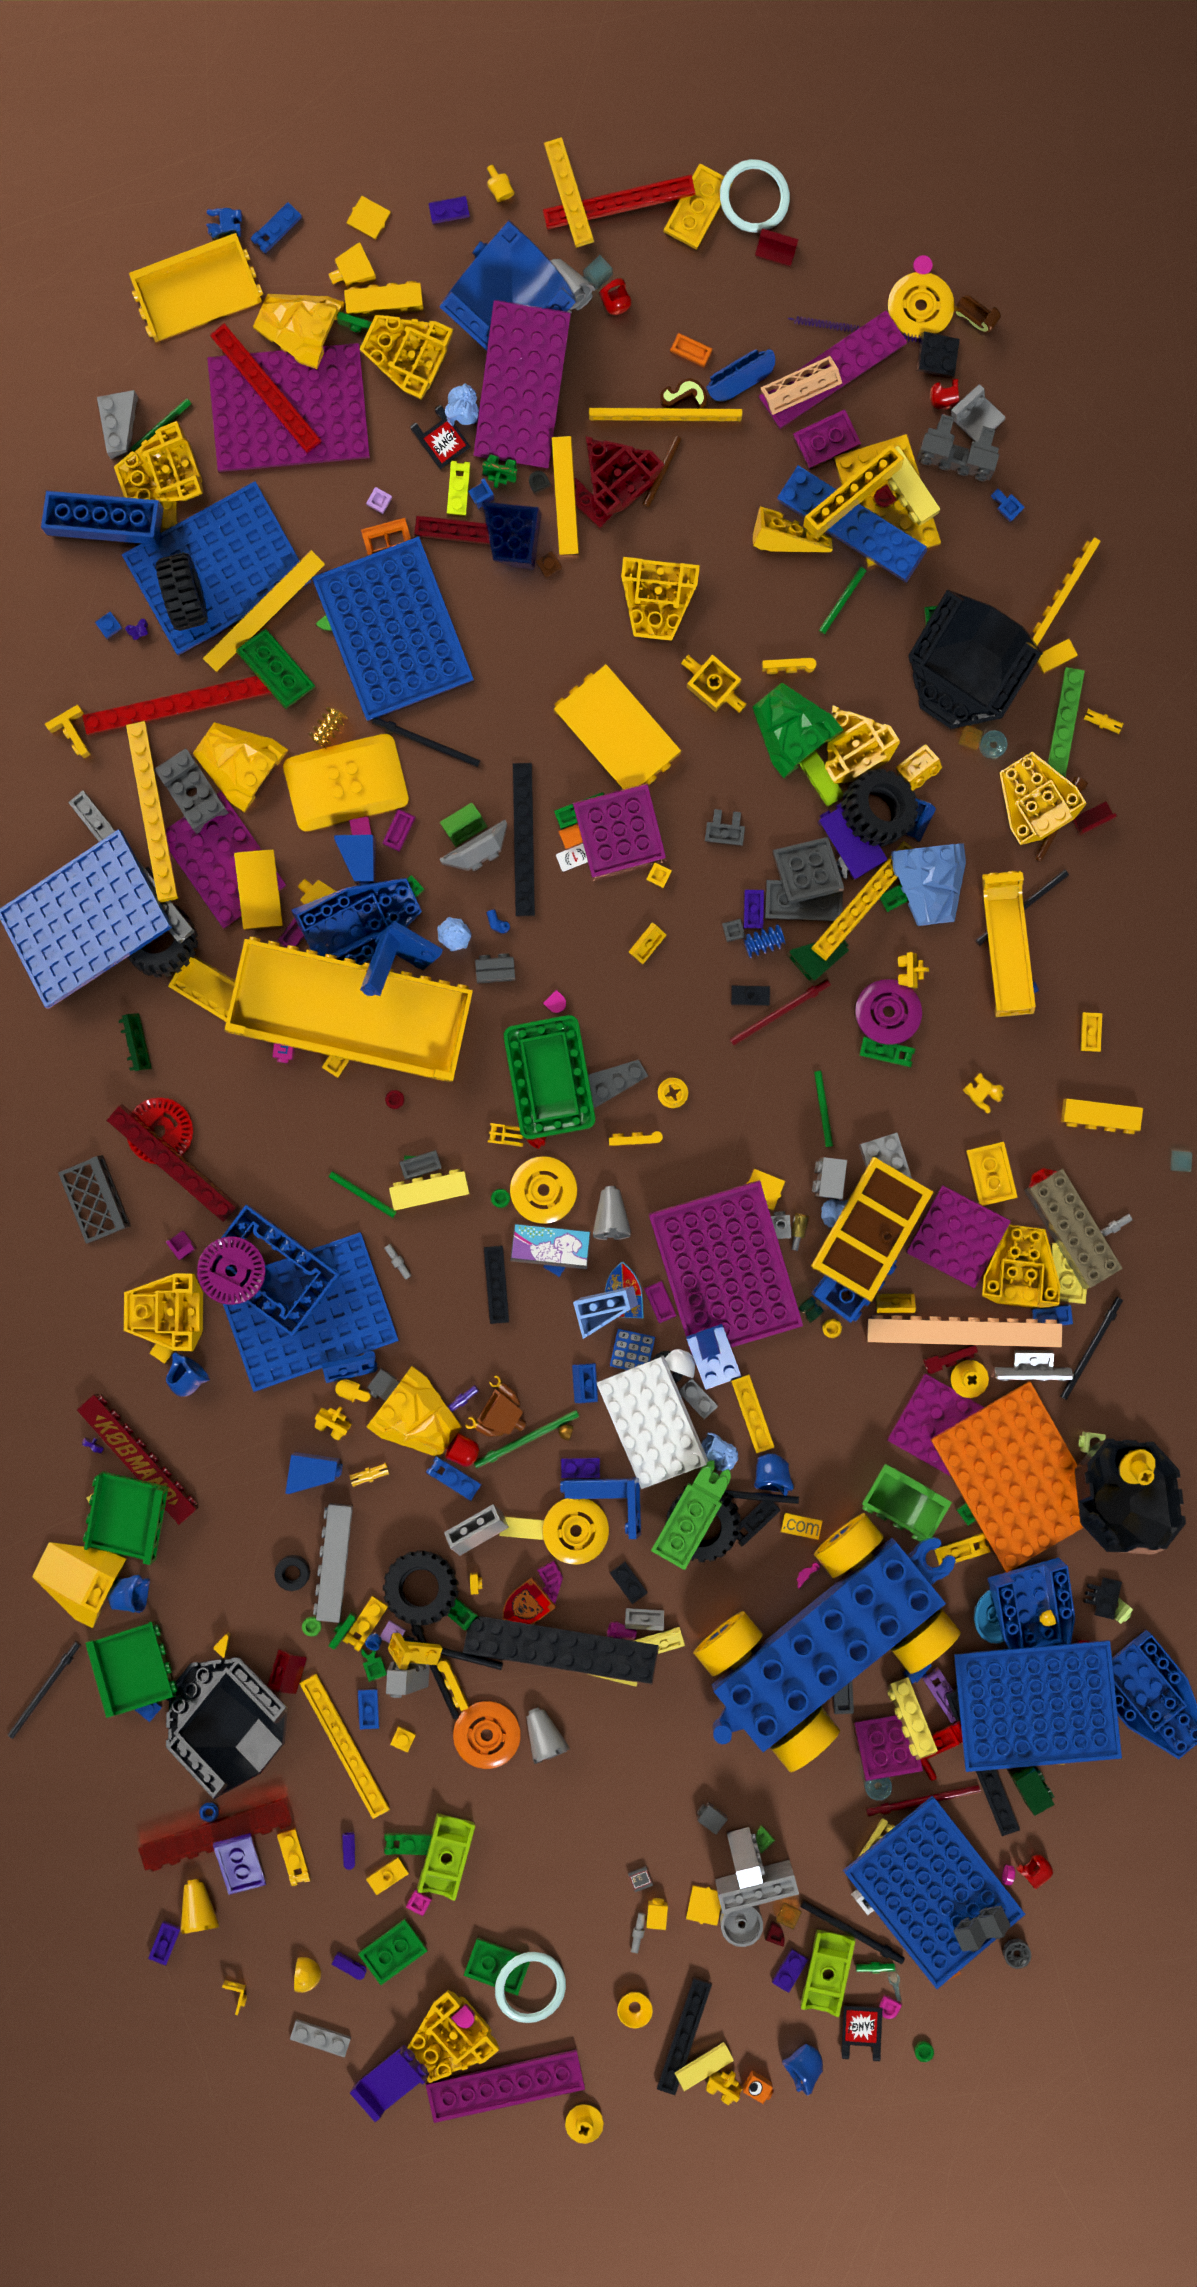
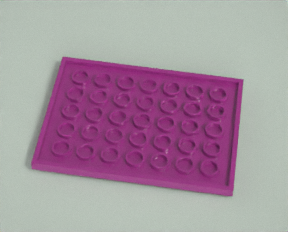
M359 343L323 346L324 355L318 369L298 363L294 356L282 350L250 353L320 438L321 443L307 454L227 356L207 357L218 472L370 458Z
M760 1180L649 1213L686 1337L722 1324L732 1348L803 1326Z

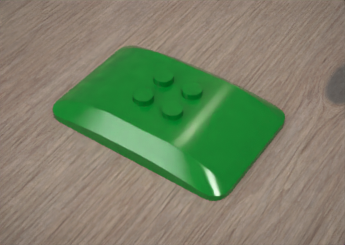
M566 1015L508 1027L504 1032V1042L521 1135L526 1139H536L591 1128L596 1122L578 1019L572 1015Z

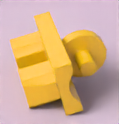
M908 952L907 955L898 957V967H907V974L898 976V984L908 986L909 988H918V980H924V972H929V968L924 967V960H918L917 968L916 953Z
M340 1406L337 1411L331 1407L329 1410L321 1408L315 1417V1428L319 1431H324L326 1426H329L333 1429L331 1437L336 1440H340L343 1435H346L352 1423L345 1420L347 1416L341 1413L343 1408Z
M716 2071L709 2076L706 2091L710 2094H715L719 2090L723 2093L721 2096L722 2102L730 2105L733 2101L738 2102L742 2087L734 2079L736 2076L735 2072L731 2071L728 2075L725 2072L721 2074Z

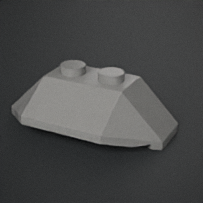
M506 820L501 821L440 858L439 860L442 865L475 871L482 867V862L487 859L492 861L499 856L498 853L501 852L507 829Z

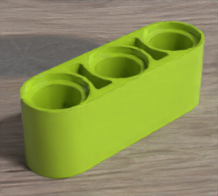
M816 751L799 763L827 807L843 798L844 793L839 785L833 782L825 769L824 762Z

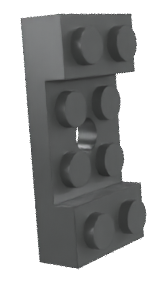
M187 749L182 750L154 769L196 834L201 831L204 824L216 816H223L229 813ZM191 788H196V795L188 796V791Z

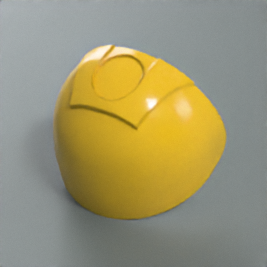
M299 1957L295 1969L294 1991L308 1992L319 1983L321 1970L314 1960Z

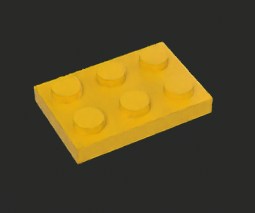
M1004 1142L966 1151L980 1205L985 1206L1018 1198Z

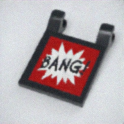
M438 405L435 408V412L442 421L425 433L422 432L417 423L412 424L410 429L441 470L470 449L471 446L455 424L451 426L448 423L442 405Z
M844 2005L842 2059H849L850 2045L873 2047V2061H880L883 2007Z

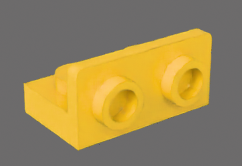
M925 744L895 768L906 782L911 785L910 789L913 791L921 787L930 777L938 774L942 769L940 759Z

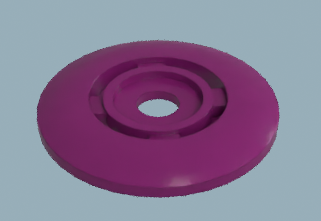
M884 979L871 983L861 992L856 1002L855 1015L858 1026L868 1038L880 1044L894 1045L908 1040L917 1031L922 1019V1006L913 989L908 986L899 985L897 980ZM899 998L903 1000L907 1008L908 1014H905L904 1006L902 1002L899 1000ZM890 1006L894 1009L895 1013L892 1017L884 1015L883 1009ZM870 1010H874L873 1014L876 1021L880 1023L879 1026L872 1019Z
M223 1237L212 1242L202 1252L197 1266L198 1280L204 1292L213 1300L222 1304H240L251 1299L260 1290L265 1278V1262L260 1251L251 1242L239 1237ZM222 1255L223 1258L217 1263L216 1272H213L215 1260ZM228 1265L236 1266L237 1274L230 1277L226 1274V1267ZM250 1269L251 1273L247 1283L241 1286L240 1283L245 1280L247 1270Z

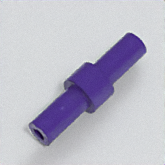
M474 1385L464 1394H459L455 1398L456 1400L447 1407H449L451 1412L460 1406L463 1407L472 1396L479 1392L478 1388Z

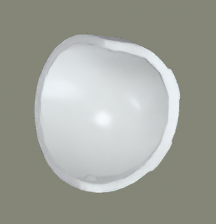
M675 1349L666 1356L665 1360L671 1371L691 1378L694 1377L695 1361L691 1353Z

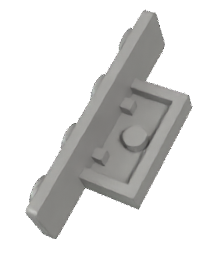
M1015 1350L1014 1367L994 1368L996 1379L1002 1381H1009L1010 1379H1019L1021 1381L1057 1379L1059 1381L1072 1380L1074 1376L1071 1368H1053V1350Z

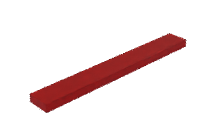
M691 174L584 199L582 203L587 220L696 194ZM563 205L543 209L547 230L569 225Z
M223 323L212 332L210 337L306 454L321 443L320 438L227 325Z

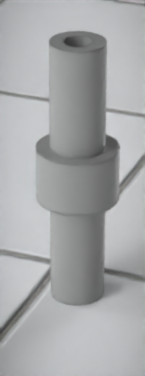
M1127 1214L1117 1221L1113 1220L1108 1223V1226L1100 1231L1104 1237L1110 1233L1114 1234L1133 1219Z
M391 1244L387 1245L384 1249L392 1259L391 1263L395 1268H398L406 1280L412 1275L404 1265L405 1261L401 1255L398 1256Z
M638 1913L636 1927L633 1928L632 1936L634 1938L631 1952L633 1953L639 1952L640 1942L644 1937L645 1930L643 1927L646 1917L644 1913Z

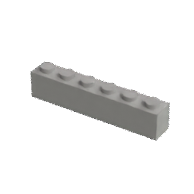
M330 1503L324 1510V1519H327L326 1527L323 1526L322 1538H325L324 1546L320 1547V1557H323L322 1565L318 1566L317 1575L321 1579L320 1584L316 1585L315 1596H319L318 1603L314 1604L313 1615H317L316 1620L337 1623L341 1621L353 1505Z

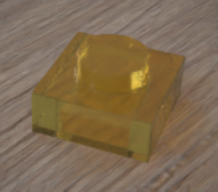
M965 726L958 744L976 751L983 731Z
M784 1902L776 1922L794 1930L802 1911Z

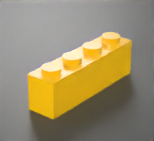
M407 281L405 284L400 285L388 283L386 286L381 287L369 285L367 288L350 287L348 290H344L346 313L358 318L424 311L420 282Z
M1064 1099L1061 1122L1066 1123L1068 1127H1077L1078 1124L1085 1125V1129L1096 1130L1097 1127H1104V1131L1116 1132V1129H1121L1125 1134H1135V1131L1141 1130L1143 1108Z

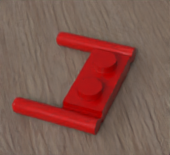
M960 1722L931 1734L938 1751L921 1759L922 1767L931 1781L936 1780L937 1776L927 1759L962 1743Z

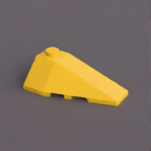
M760 506L753 531V546L760 550L775 552H832V538L822 534L815 539L808 530L799 525L800 522L794 520L792 523L783 518L784 514Z

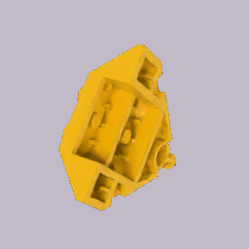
M832 705L833 717L844 731L828 742V759L825 769L835 784L854 782L864 773L877 769L887 763L897 749L900 740L891 726L882 725L872 719L850 711H843L839 707Z

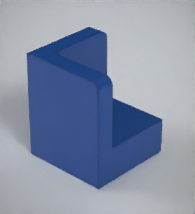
M484 478L481 479V484L468 491L478 509L494 500V494Z

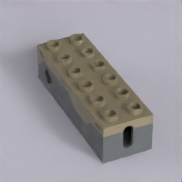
M1042 1168L1032 1174L1030 1185L1024 1191L1055 1243L1059 1246L1058 1248L1064 1258H1066L1082 1288H1091L1123 1269L1063 1169L1054 1171Z

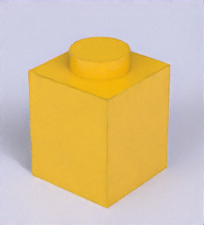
M653 1898L652 1901L648 1900L646 1928L666 1930L668 1903L664 1902L663 1899Z

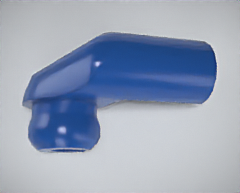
M495 909L486 912L491 929L499 933H507L509 931L510 924L507 921L499 920Z

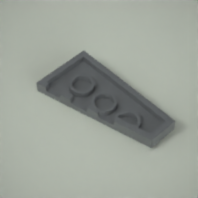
M639 1060L589 1074L594 1108L648 1077Z

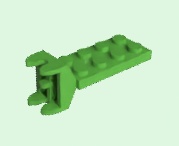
M714 1460L708 1461L707 1465L701 1468L693 1484L688 1483L651 1550L683 1570L686 1569L723 1502L720 1499L731 1479L729 1469L722 1471L720 1476L716 1472L713 1473L715 1469Z

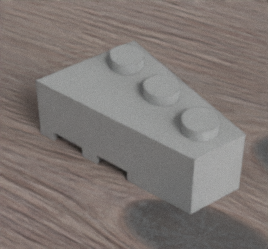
M396 1662L390 1663L387 1670L386 1694H390V1697L402 1698V1695L428 1687V1664L409 1663L407 1670L399 1669Z

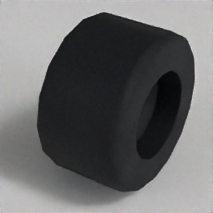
M290 1555L280 1560L275 1568L274 1576L281 1588L287 1591H296L305 1586L310 1578L311 1571L309 1564L304 1558ZM296 1566L300 1571L299 1578L296 1580L287 1579L285 1575L286 1568Z

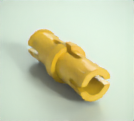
M1089 708L1087 714L1092 715L1093 718L1085 715L1083 719L1099 725L1101 729L1104 727L1118 735L1121 729L1114 727V725L1122 728L1124 724L1109 718L1107 714L1102 715Z
M384 1463L373 1468L367 1467L362 1472L349 1475L350 1480L358 1478V1480L351 1482L352 1486L355 1487L367 1481L373 1482L376 1478L389 1475V1469L381 1471L388 1468L387 1464Z

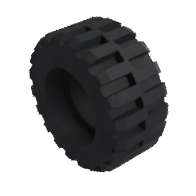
M185 552L160 558L156 562L157 578L164 605L174 629L182 631L204 625L208 621L206 603L192 558Z
M873 769L861 775L849 785L843 795L844 801L841 803V808L844 809L842 816L847 821V828H851L852 834L855 837H860V841L864 843L868 841L869 845L872 846L878 844L879 846H886L896 842L909 832L918 816V811H916L918 801H915L916 795L914 791H911V785L908 782L906 783L902 776H896L895 772L891 770L886 772L885 769H878L877 771ZM869 794L877 795L886 801L891 811V821L881 820L872 812L868 801Z
M174 904L195 932L181 944L174 938L171 946L163 952L148 953L142 947L127 957L139 971L148 976L153 974L154 977L161 978L162 974L169 977L172 976L174 971L179 973L182 971L181 967L183 965L187 967L190 964L189 958H194L196 954L193 950L198 947V941L195 939L198 937L197 931L194 928L195 925L188 915L176 904Z
M680 1493L675 1501H673L668 1510L665 1525L683 1493ZM723 1494L720 1499L723 1503L717 1512L721 1521L719 1534L711 1540H701L691 1561L694 1559H698L699 1562H705V1560L715 1561L717 1557L721 1558L726 1555V1552L730 1551L740 1532L741 1517L737 1512L738 1507L736 1503H732V1498L729 1494L727 1496Z
M427 1551L408 1552L406 1555L398 1557L396 1562L388 1568L390 1570L384 1577L385 1585H383V1591H385V1596L383 1597L385 1602L388 1603L389 1610L398 1619L413 1625H431L447 1616L451 1608H454L456 1597L459 1594V1591H457L459 1582L456 1579L455 1570L441 1556ZM416 1570L431 1572L436 1577L439 1585L438 1595L435 1600L429 1605L422 1607L411 1604L403 1592L405 1579Z

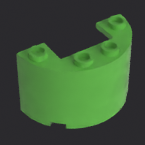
M884 1464L862 1502V1505H864L862 1509L871 1514L876 1512V1516L884 1521L887 1518L894 1522L893 1526L900 1530L904 1528L913 1533L912 1538L921 1542L934 1535L952 1502L906 1474Z

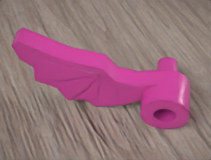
M814 1562L811 1568H804L799 1572V1577L796 1579L799 1589L810 1578L812 1572L820 1569L818 1562Z

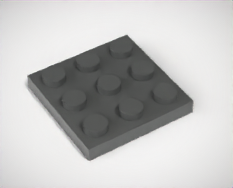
M828 837L773 850L772 854L788 904L844 891V885Z

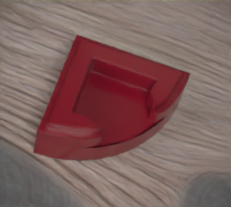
M771 1921L765 1940L784 1947V1933L777 1923Z

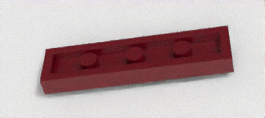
M416 516L414 536L488 545L491 543L492 524Z

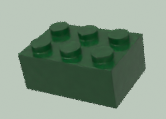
M1037 1766L1018 1767L1008 1770L1022 1799L1034 1816L1055 1805L1052 1800L1055 1796L1044 1782L1045 1778Z

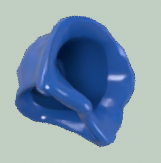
M173 1353L172 1366L166 1376V1382L171 1391L177 1396L186 1397L193 1394L202 1383L209 1381L210 1378L197 1362L178 1353Z
M768 1453L758 1457L754 1487L759 1490L779 1492L787 1496L788 1491L794 1489L789 1473V1463L776 1454Z
M140 1575L124 1579L118 1577L107 1595L111 1609L133 1613L142 1612L147 1605L150 1579H142Z
M805 2044L790 2057L784 2059L782 2064L793 2078L797 2092L803 2091L809 2096L813 2091L816 2081L823 2072V2060L816 2048Z

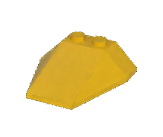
M175 1273L124 1292V1331L174 1351H194L203 1332V1291L195 1274ZM170 1322L175 1324V1327H169V1331H165Z

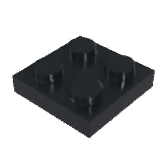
M925 331L921 333L916 371L948 378L955 377L960 339Z

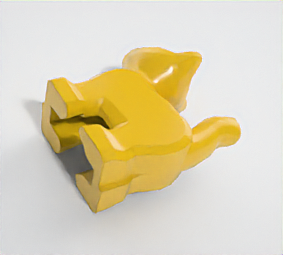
M979 1073L974 1078L978 1084L977 1087L974 1088L970 1082L963 1091L969 1095L973 1103L979 1108L984 1109L985 1113L988 1114L991 1112V1109L983 1102L989 1094L993 1100L1000 1102L1004 1096V1087L1002 1085H993L983 1077L982 1073Z

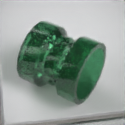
M812 1296L798 1307L799 1311L806 1315V1319L810 1323L824 1312L823 1308L816 1304V1300Z

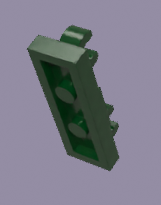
M139 1013L122 1015V1019L118 1022L124 1023L125 1029L121 1030V1033H126L127 1046L131 1054L127 1061L132 1060L133 1067H130L129 1070L137 1072L152 1069Z

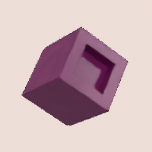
M184 1231L166 1241L178 1260L184 1259L197 1249Z

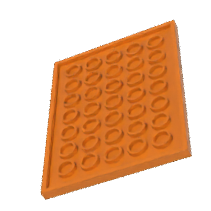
M1030 1381L930 1439L1005 1572L1013 1570L1084 1528L1080 1524L1074 1470L1077 1467V1463Z

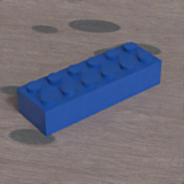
M46 491L41 528L49 536L159 545L164 508L159 500Z

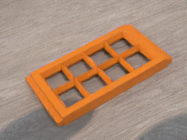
M402 518L362 529L361 532L368 556L392 547L388 536L389 533L402 530L404 541L411 540L406 519ZM384 535L387 547L373 550L371 538Z

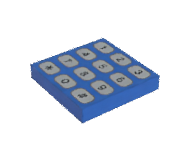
M618 1329L610 1366L629 1370L649 1362L655 1337Z

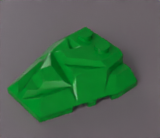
M780 683L752 706L771 762L784 779L799 767V763L826 741L830 742L844 731L833 715L821 709L784 683Z

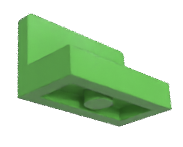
M473 803L468 804L440 822L455 847L487 828L485 821Z

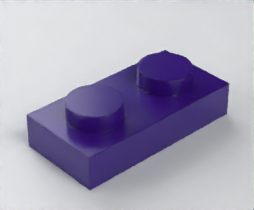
M466 196L429 203L432 224L470 217Z
M744 890V929H763L764 890Z
M561 1458V1478H600V1458Z
M163 1921L148 1959L166 1966L181 1927Z
M791 1948L774 1976L772 1983L789 1993L809 1959Z

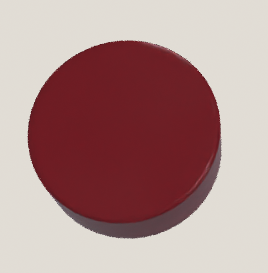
M391 1090L387 1093L385 1102L389 1108L399 1109L403 1106L405 1098L400 1091Z

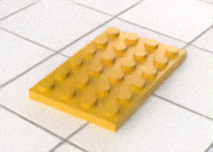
M907 434L835 456L833 459L841 484L846 483L890 445L894 448L900 447L920 477ZM886 480L859 503L927 546V548L941 544L934 519L931 518L920 526L917 522L913 523L909 517V510L899 502V495L896 490L892 491L897 500L894 504L887 508L876 506L874 503L875 492L886 484L888 485L889 480ZM865 557L868 567L876 564Z

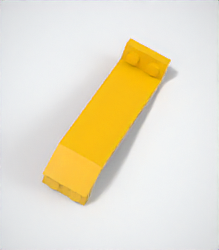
M1009 871L983 874V901L996 1004L994 1010L995 1017L1034 1014L1036 1006L1022 896L1023 872Z

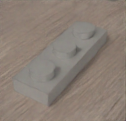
M296 2019L290 2040L345 2058L351 2037Z

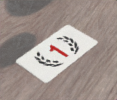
M583 844L556 854L563 872L588 862Z

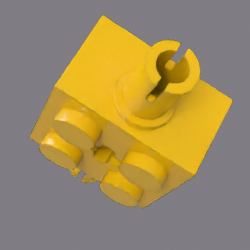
M689 654L681 662L683 666L694 674L693 678L687 683V688L713 711L716 712L726 702L738 713L745 708L747 703L734 694V690L741 683V678L714 655H711L704 665H700ZM716 680L718 682L717 687L710 686V681L714 682Z

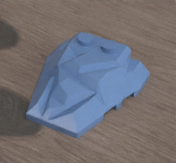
M964 843L892 851L893 871L902 884L901 890L908 898V906L917 926L955 922L966 865Z

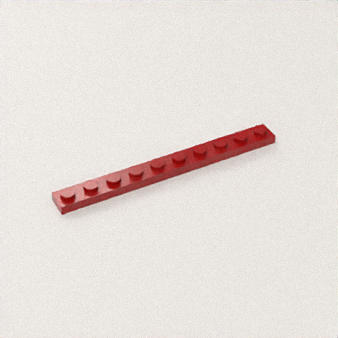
M257 676L90 713L82 715L86 734L91 735L126 727V725L148 722L272 693Z

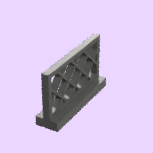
M103 1155L95 1156L90 1160L58 1172L86 1244L131 1227ZM89 1164L93 1170L91 1177L82 1174L84 1167ZM72 1172L77 1175L74 1184L67 1181L65 1174ZM80 1177L89 1180L86 1190L77 1186ZM92 1182L99 1185L98 1195L89 1192ZM75 1189L84 1193L81 1202L76 1201L73 1197ZM87 1195L96 1198L93 1208L84 1204ZM99 1200L107 1205L105 1213L96 1210ZM82 1207L91 1210L88 1220L80 1215ZM94 1212L103 1216L100 1225L91 1222ZM106 1218L113 1221L114 1229L108 1230L103 1227ZM89 1225L98 1228L96 1235L92 1238L89 1237L87 1232Z

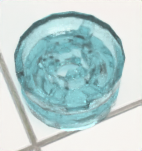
M995 730L987 732L979 743L982 755L990 759H997L1002 756L1008 745L1005 735ZM990 742H997L996 748H992Z
M889 1777L864 1781V1788L870 1798L877 1801L884 1800L891 1794L892 1783ZM877 1782L882 1784L878 1790L874 1787Z

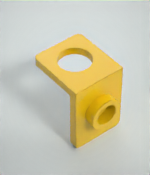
M225 1980L222 1988L241 1992L235 2015H238L241 2006L245 2007L247 1995L244 1994L246 1985Z

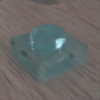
M1172 1151L1171 1170L1191 1172L1192 1153Z

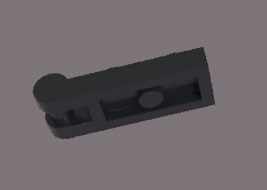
M761 1501L740 1521V1530L744 1527L748 1533L744 1536L739 1532L737 1537L738 1544L743 1547L781 1511L774 1502Z

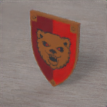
M531 1577L508 1597L503 1610V1620L533 1624L557 1606L535 1579Z

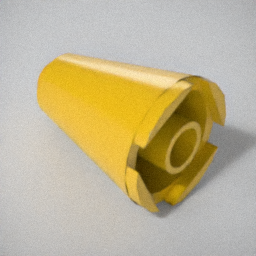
M199 1879L188 1880V1885H184L181 1934L219 1928V1922L204 1882H199Z

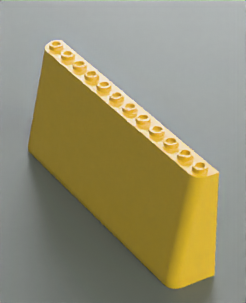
M249 936V939L244 940L224 1032L441 1081H453L473 990H468L469 986L458 984L455 987L445 980H439L437 983L431 981V977L420 975V978L412 977V973L401 971V974L394 973V969L391 968L381 995L367 996L360 988L370 963L358 965L355 964L356 960L345 958L344 961L336 960L337 956L325 954V957L317 955L318 952L313 950L301 952L298 951V947L287 945V948L279 947L280 943L268 941V944L260 942V938Z

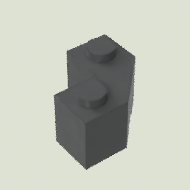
M1002 1906L984 1908L979 1911V1916L971 1920L969 1917L961 1920L953 1932L962 1951L971 1950L975 1952L982 1947L986 1939H1000L1006 1935L1011 1925Z

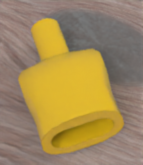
M494 165L488 166L487 170L492 178L488 180L487 185L496 201L499 203L511 198L515 192L511 187L507 174H498Z

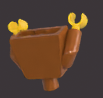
M494 1376L498 1379V1384L493 1385L490 1381L489 1383L493 1388H499V1390H494L478 1419L475 1417L468 1418L474 1424L473 1426L465 1424L466 1428H476V1431L488 1437L502 1436L504 1433L510 1434L514 1428L522 1431L526 1426V1421L520 1418L523 1411L519 1408L521 1403L516 1393L506 1384H502L498 1376Z

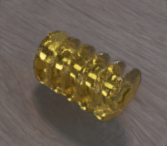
M334 707L325 708L328 714L322 713L321 716L324 720H317L320 727L313 726V730L316 733L309 732L308 734L315 743L327 749L324 745L325 743L331 745L329 737H336L333 730L339 732L340 729L337 725H344L341 719H348L345 714Z

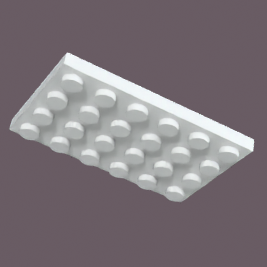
M664 1356L597 1382V1386L636 1478H639L641 1489L707 1465L708 1459Z

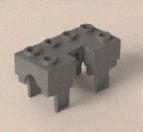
M942 414L937 429L929 428L928 432L925 433L917 460H920L924 465H938L942 470H955L962 476H968V474L975 476V479L979 481H990L1000 455L998 454L999 448L991 445L996 429L983 426L979 441H972L969 451L968 448L953 444L955 436L950 434L954 417Z

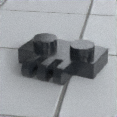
M1102 1577L1101 1586L1087 1583V1588L1094 1589V1592L1086 1591L1085 1595L1092 1596V1600L1085 1598L1083 1602L1096 1605L1094 1615L1114 1620L1122 1582Z

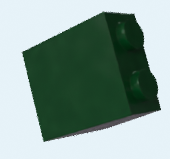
M845 940L842 941L826 961L811 949L816 942L790 950L787 957L812 984L849 951L847 948L849 945Z

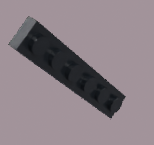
M693 1977L657 2085V2090L676 2095L679 2081L674 2073L686 2065L712 1986L711 1982Z

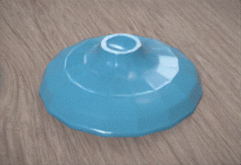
M988 1590L979 1598L975 1607V1628L981 1638L987 1642L1001 1643L1004 1642L991 1590Z

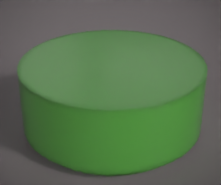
M314 1616L306 1618L302 1624L303 1632L311 1637L316 1636L322 1628L321 1621L316 1620Z

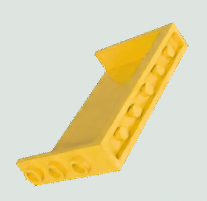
M236 233L129 273L135 288L132 294L135 301H139L142 308H139L142 320L146 319L148 326H145L149 338L153 337L155 342L262 303L260 297L263 295L260 284L256 285L253 278L257 277L253 266H248L247 261L250 260L246 249L242 250Z
M605 664L594 675L593 673L587 675L580 687L576 685L569 691L570 695L566 699L561 698L555 703L554 713L562 718L622 789L646 783L650 785L657 779L656 774L660 771L664 773L672 766L670 762L681 754V750Z

